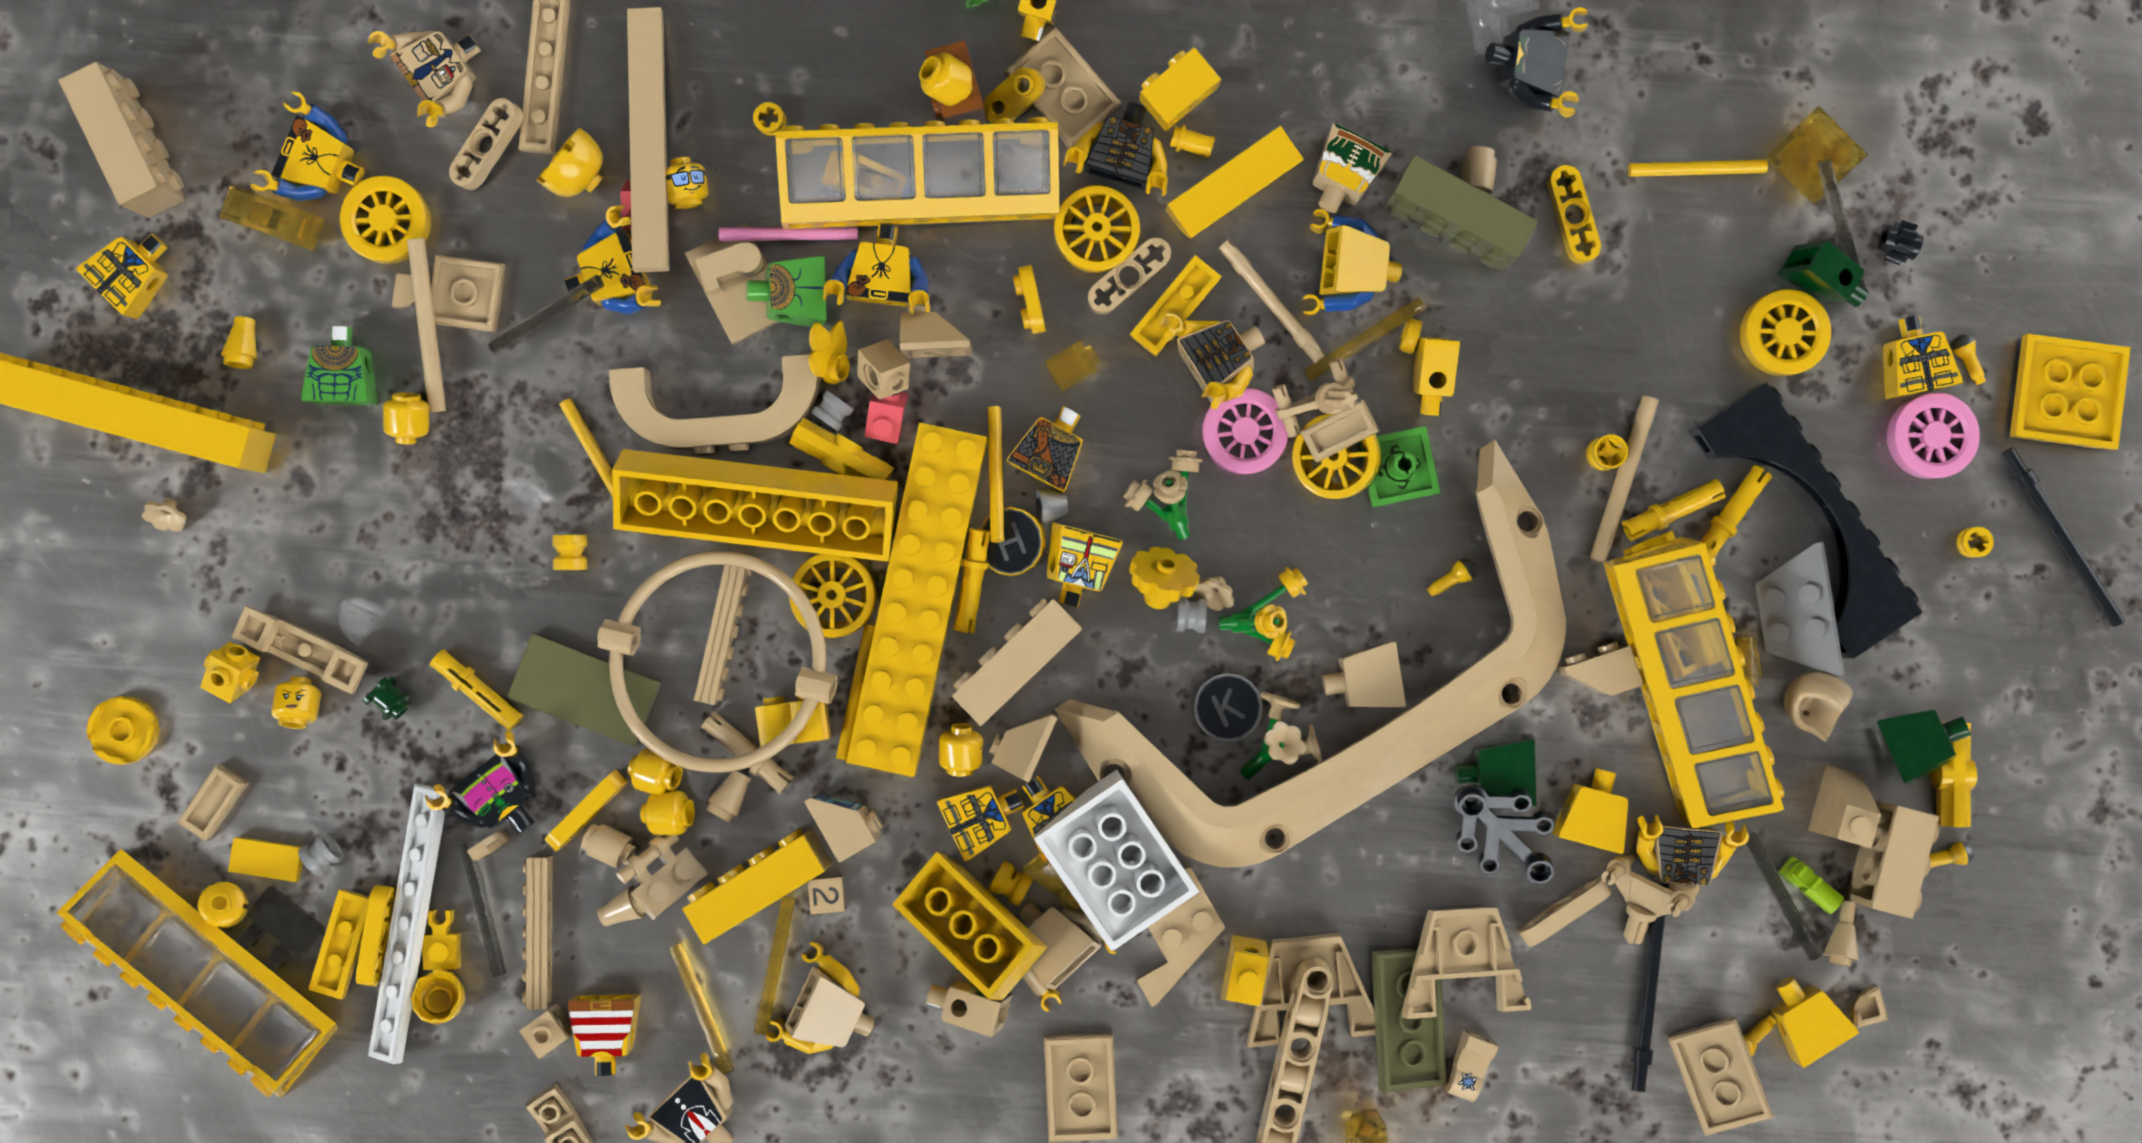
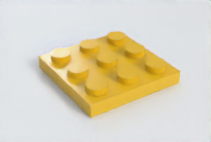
M2035 334L2022 335L2010 437L2104 450H2117L2119 447L2131 347Z

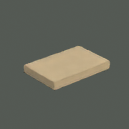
M1056 27L1004 70L1007 78L1014 71L1023 67L1033 68L1042 74L1045 81V90L1041 98L1032 107L1041 117L1049 118V122H1058V136L1068 148L1074 147L1079 137L1097 122H1105L1107 117L1112 116L1123 104ZM1026 78L1020 83V87L1024 92L1030 87V83Z
M744 222L743 224H741V225H739V226H737V227H749V226H748V224H747L746 222ZM719 236L686 252L685 255L724 331L734 346L779 322L767 319L766 302L746 300L747 280L765 281V272L768 267L765 257L764 267L759 274L751 277L741 275L722 282L721 285L724 292L712 297L706 292L694 259L744 242L752 243L762 253L756 241H719Z
M1736 1016L1668 1035L1670 1046L1705 1136L1773 1118L1772 1110Z
M1113 1033L1044 1036L1049 1142L1118 1139Z

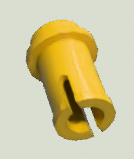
M1182 125V127L1175 126L1169 146L1175 147L1176 152H1179L1181 149L1209 158L1215 137L1188 130L1186 125Z

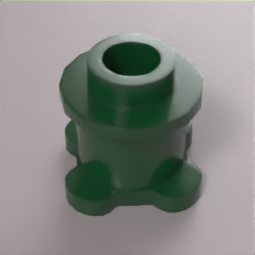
M393 676L381 679L362 700L365 705L374 704L383 713L382 718L384 720H388L391 717L397 720L410 708L408 703L410 695L408 693L403 694L394 685L397 680Z

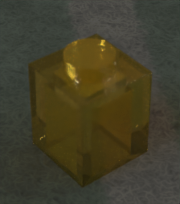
M1078 341L1046 360L1045 366L1063 395L1098 374L1096 365L1100 363V360L1091 345L1084 347L1082 342Z

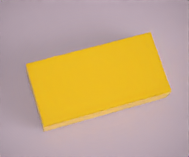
M239 836L233 837L228 872L298 882L301 878L303 866L298 850L303 846Z

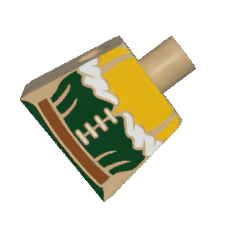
M1333 123L1324 141L1312 182L1315 187L1324 191L1318 202L1319 206L1327 212L1336 213L1342 201L1350 205H1356L1384 168L1392 152Z
M958 980L950 985L949 989L932 984L928 993L927 1004L943 1009L941 1015L943 1022L993 1037L1004 1028L1012 993H1009L1003 1001L990 1000L972 983ZM961 1000L966 1003L967 1008L962 1005Z

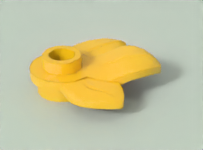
M837 321L829 332L819 322H815L809 335L810 346L813 350L808 357L809 367L816 377H823L827 384H838L840 381L846 380L850 370L849 360L845 355L847 338L843 322Z

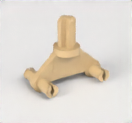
M1342 357L1328 362L1335 381L1323 384L1316 393L1297 402L1291 403L1286 384H1280L1271 389L1278 408L1275 409L1278 419L1283 420L1288 438L1301 434L1296 414L1316 409L1326 414H1337L1342 410H1352L1355 407L1354 404L1357 403L1356 400L1358 399L1357 394L1352 389L1355 383L1353 377L1348 376Z
M1625 851L1623 855L1616 856L1609 861L1607 870L1602 873L1601 878L1605 884L1608 880V885L1615 883L1625 902L1628 903L1626 912L1629 918L1623 935L1628 943L1640 945L1644 941L1650 922H1654L1657 917L1667 914L1671 915L1672 913L1673 917H1677L1682 911L1689 910L1694 905L1695 897L1700 893L1701 889L1697 883L1693 886L1694 882L1691 881L1685 887H1680L1673 892L1631 871V866L1636 862V856L1633 852L1630 854V851Z

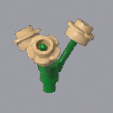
M1177 450L1176 457H1169V460H1172L1171 470L1158 475L1153 482L1155 496L1169 505L1162 508L1149 499L1153 489L1146 484V479H1143L1140 484L1134 480L1122 497L1127 500L1125 507L1130 506L1137 512L1143 505H1146L1165 522H1168L1170 529L1175 530L1178 540H1184L1191 536L1187 526L1189 519L1186 514L1189 472L1199 473V463H1203V460L1197 458L1196 451Z

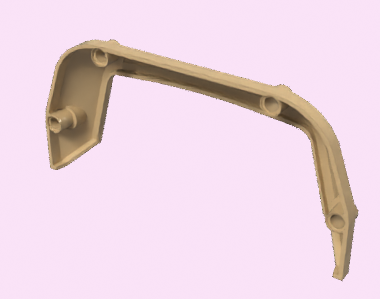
M1496 440L1479 448L1478 483L1475 493L1482 523L1511 617L1510 632L1504 641L1435 692L1372 733L1314 766L1235 805L1223 806L1213 802L1117 710L1112 711L1071 699L1066 700L1054 709L1097 780L1100 781L1105 778L1104 770L1108 765H1120L1124 770L1123 779L1166 842L1181 854L1201 863L1218 867H1244L1262 863L1285 852L1522 707L1536 696L1550 680L1561 659L1566 635V616L1550 537L1543 515L1537 509ZM1521 513L1528 514L1532 520V526L1527 532L1521 530L1518 526V517ZM1512 684L1516 689V697L1512 702L1506 703L1502 698V690L1506 685ZM1278 828L1282 830L1283 839L1278 845L1270 846L1266 844L1265 835L1270 829Z

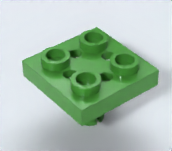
M1426 426L1376 436L1381 451L1380 466L1384 468L1379 469L1382 476L1377 473L1372 483L1367 487L1371 508L1441 493ZM1358 442L1359 452H1365L1362 442ZM1392 446H1397V447L1393 448L1392 450H1393V452H1399V453H1396V454L1392 455L1391 452H1390V448H1391ZM1361 457L1362 467L1364 465L1365 457ZM1398 485H1400V486H1405V485H1406V487H1405L1404 489H1400V488L1398 487Z

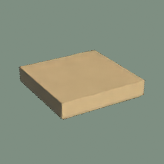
M435 255L431 280L435 325L497 333L506 265Z

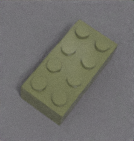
M1416 155L1413 156L1404 168L1385 203V206L1391 209L1390 213L1396 218L1403 221H1408L1409 219L1421 225L1420 229L1424 233L1436 238L1439 235L1451 241L1450 245L1454 249L1466 254L1470 251L1482 257L1480 261L1484 265L1495 270H1499L1500 267L1505 270L1520 257L1538 223V220Z

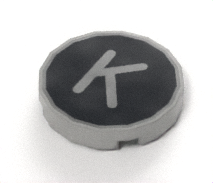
M1223 673L1212 676L1201 685L1195 696L1193 710L1196 722L1206 734L1216 740L1232 742L1243 739L1254 731L1261 719L1263 706L1260 694L1252 682L1240 675Z

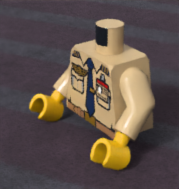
M374 31L370 34L367 43H379L382 46L374 49L372 53L374 57L383 58L387 54L388 49L393 52L390 57L422 100L418 105L417 117L423 114H430L426 119L428 127H435L438 117H446L465 107L473 87L472 82L476 79L475 74L466 62L482 51L470 34H467L455 44L441 31H414L390 34L389 36L384 32Z

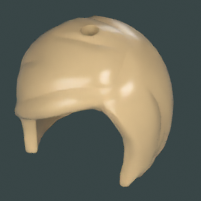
M1823 671L1804 673L1794 679L1787 687L1784 695L1785 712L1788 718L1800 730L1814 734L1826 742L1841 713L1849 705L1853 690L1844 680Z

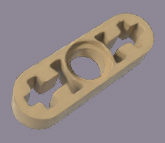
M505 98L496 99L489 105L450 165L449 176L454 184L466 190H475L483 184L522 123L523 113L518 105ZM503 111L509 115L506 121L501 117ZM492 126L500 130L499 134L491 130ZM486 136H491L493 140L491 149L486 153H481L479 148L481 140ZM473 155L482 159L480 163L472 159ZM466 168L471 172L469 178L463 173Z
M1161 238L1148 239L1132 252L1123 263L1113 268L1095 283L1088 293V304L1091 310L1100 315L1113 312L1156 276L1170 261L1171 248L1169 244ZM1152 246L1153 249L1157 250L1161 247L1164 250L1161 255L1163 261L1152 260L1146 266L1151 272L1145 274L1142 265L1134 259L1140 257V261L1143 262L1149 256L1148 248ZM1126 267H1132L1139 273L1138 282L1132 286L1124 285L1119 278L1121 270ZM1113 278L1117 288L1124 292V294L1119 296L1116 290L1109 297L1111 303L1109 306L1103 303L1099 306L1096 305V292L1100 290L1104 294L1112 288V284L1108 281Z
M1596 877L1526 922L1519 928L1518 932L1528 947L1535 946L1603 902L1611 895L1612 891L1602 881L1601 877Z

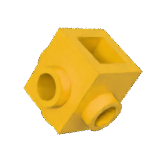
M231 641L218 650L213 649L204 661L203 666L206 670L200 688L231 704L255 684L259 675L256 669L260 657L248 651L245 647Z

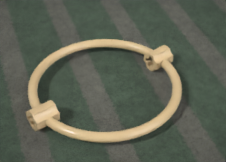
M708 551L688 555L669 563L652 574L638 587L623 608L618 621L605 619L598 631V648L610 650V681L617 707L623 719L636 737L652 752L677 766L690 770L711 773L733 772L749 768L773 757L790 744L802 731L811 718L818 702L831 704L838 685V675L826 672L827 658L823 630L819 618L803 590L788 575L774 565L744 553ZM716 564L733 565L753 570L782 588L793 600L805 620L810 635L813 656L812 669L802 667L797 676L795 696L805 699L790 724L776 738L755 751L721 759L702 758L682 753L658 739L637 715L626 689L623 670L624 654L634 656L640 645L641 627L631 624L646 599L670 578L692 568Z

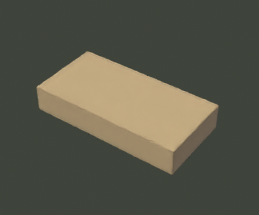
M1365 400L1355 403V407L1352 410H1342L1301 431L1316 463L1380 432Z
M221 764L215 765L177 823L202 840H211L248 785V782Z

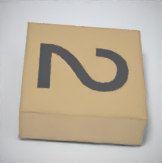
M843 876L813 878L807 882L810 915L844 912L846 910Z

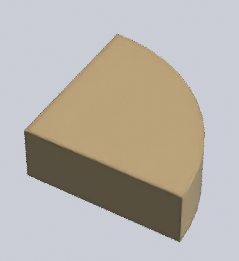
M396 273L392 307L395 309L409 308L415 304L412 277L408 274Z
M503 828L467 850L473 861L481 860L510 841L511 836Z
M1873 984L1865 988L1853 1001L1850 1010V1021L1856 1028L1889 1020L1878 985Z

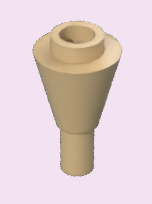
M1843 901L1841 904L1839 922L1836 923L1823 952V955L1830 957L1829 963L1851 967V961H1859L1856 931L1853 925L1856 903Z

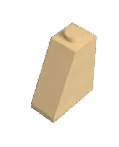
M1826 764L1808 831L1871 849L1881 813L1862 774Z

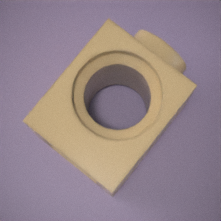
M888 339L858 350L857 376L879 400L909 389L910 362Z
M558 1003L519 1030L538 1059L573 1035L571 1022Z

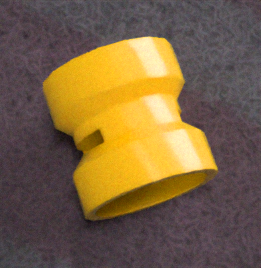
M1608 434L1592 440L1586 449L1588 463L1592 468L1599 471L1619 467L1628 457L1626 442L1622 437L1615 434Z
M552 535V546L556 549V553H559V556L553 559V570H588V559L582 556L584 549L588 546L587 535Z
M1004 860L988 890L996 895L1003 894L1010 903L1018 907L1027 893L1034 876L1027 872L1020 873L1016 871L1013 864Z

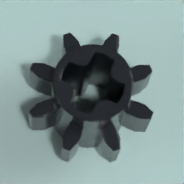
M1901 220L1900 223L1896 222L1895 226L1887 225L1878 243V249L1886 253L1885 261L1900 265L1901 262L1905 263L1907 259L1914 260L1917 257L1924 240L1923 236L1916 232L1917 224Z

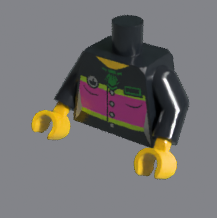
M506 731L505 739L508 743L501 744L494 738L493 750L496 754L449 790L452 795L447 797L445 788L442 785H434V791L441 796L437 799H431L425 795L427 806L432 810L442 809L456 819L480 828L488 827L492 829L507 821L517 835H520L535 823L523 808L536 797L534 791L536 787L534 762L519 745H515L514 734L511 731Z

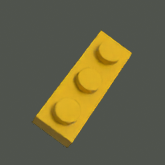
M1195 255L1129 336L1153 356L1157 357L1169 342L1163 337L1169 328L1159 327L1158 324L1167 314H1175L1181 320H1187L1222 276Z
M344 888L338 890L308 990L337 999L346 997L360 952L369 900L368 895Z

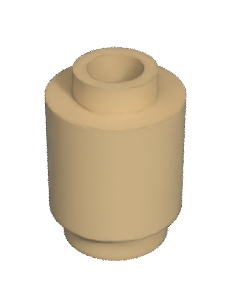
M1483 146L1468 147L1467 154L1462 159L1460 179L1487 194H1492L1497 159L1494 157L1495 150Z
M594 823L586 831L581 843V849L587 851L588 856L616 869L620 868L622 864L626 865L625 861L634 855L636 846L632 845L633 837L605 824L598 826Z

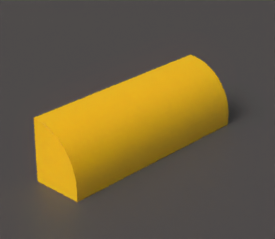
M1279 126L1167 204L1165 210L1182 233L1191 239L1304 159L1283 128Z

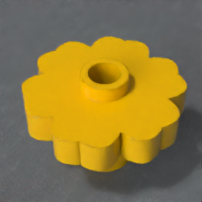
M1151 547L1149 552L1138 551L1132 558L1129 568L1130 574L1133 575L1131 583L1143 593L1145 603L1155 609H1166L1171 603L1179 601L1181 596L1191 597L1194 591H1196L1200 580V575L1196 573L1197 564L1191 561L1185 554L1176 555L1170 548Z

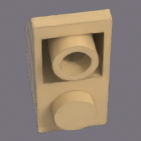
M1618 641L1597 647L1599 653L1587 657L1585 652L1565 658L1566 664L1557 667L1559 674L1601 695L1613 696L1644 685L1631 646H1619Z

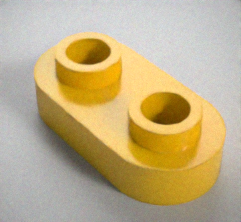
M1027 67L1014 71L985 98L983 105L988 121L993 124L994 120L1010 118L1015 121L1043 95L1045 81L1042 74L1033 68ZM1026 78L1030 83V87L1024 92L1020 87V83ZM998 101L1004 104V111L1001 114L995 111V105Z
M1030 264L1018 267L1019 274L1013 275L1017 296L1024 294L1026 308L1020 309L1024 329L1031 328L1032 335L1046 332L1032 266Z

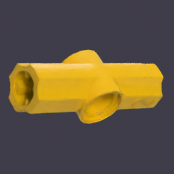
M805 418L797 425L789 442L802 452L819 459L822 465L840 475L889 480L894 470V467L890 466L887 462L863 451L864 448L838 433L834 435Z
M1966 722L1971 733V723ZM1971 736L1951 743L1957 758L1930 773L1931 783L1936 789V816H1939L1937 823L1939 826L1971 827V790L1976 786L1977 768L1975 762L1971 759Z

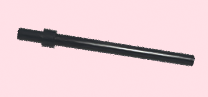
M2014 447L2002 452L2001 455L2015 475L2013 480L2019 490L2026 492L2112 627L2124 623L2126 620L2039 487L2038 482L2040 480L2034 470L2027 468Z
M1657 883V884H1659V885H1661V886H1663V887L1669 889V885ZM1665 915L1657 917L1654 922H1650L1636 1047H1632L1631 1062L1634 1063L1631 1090L1645 1092L1648 1065H1652L1653 1050L1650 1049Z

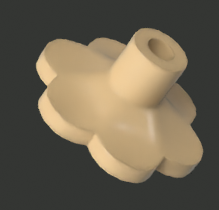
M165 498L163 503L160 504L152 501L147 502L142 513V517L146 521L151 522L155 528L162 531L170 529L179 532L183 530L184 523L187 520L186 515L176 509L178 506L177 501L171 498Z
M1220 576L1199 581L1195 591L1196 601L1198 599H1206L1208 607L1215 611H1220L1223 607L1230 608L1235 601L1232 597V588L1226 585L1225 579Z

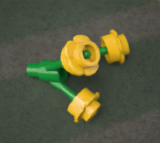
M1285 567L1286 570L1278 575L1283 584L1255 604L1243 609L1242 612H1233L1231 616L1220 617V630H1232L1234 633L1244 632L1246 635L1256 637L1270 644L1267 654L1275 657V661H1279L1281 657L1288 659L1296 640L1290 638L1291 630L1288 633L1285 632L1287 629L1285 610L1280 606L1275 607L1274 604L1268 603L1286 591L1290 593L1292 598L1300 593L1306 594L1303 587L1308 582L1297 567L1293 570Z

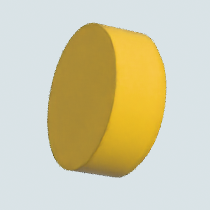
M1413 318L1407 319L1399 342L1400 351L1413 354L1421 332L1422 321Z

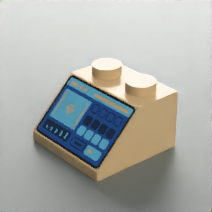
M819 792L804 801L839 863L875 843L882 835L880 829L883 827L879 816L874 809L868 811L867 807L863 804Z

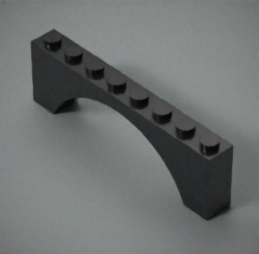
M1767 382L1757 385L1688 432L1707 460L1735 458L1765 465L1797 484L1818 507L1830 529L1837 553L1838 586L1834 611L1842 658L1855 659L1923 613L1917 604L1919 603L1918 596L1910 587L1903 584L1898 576L1900 571L1897 565L1890 558L1885 557L1878 547L1880 546V541L1875 533L1865 528L1859 519L1861 513L1852 501L1846 500L1840 491L1841 483L1832 472H1827L1821 463L1822 456L1819 450L1812 443L1808 444L1801 433L1803 428L1795 416L1789 415L1783 407V398L1775 387L1769 386Z

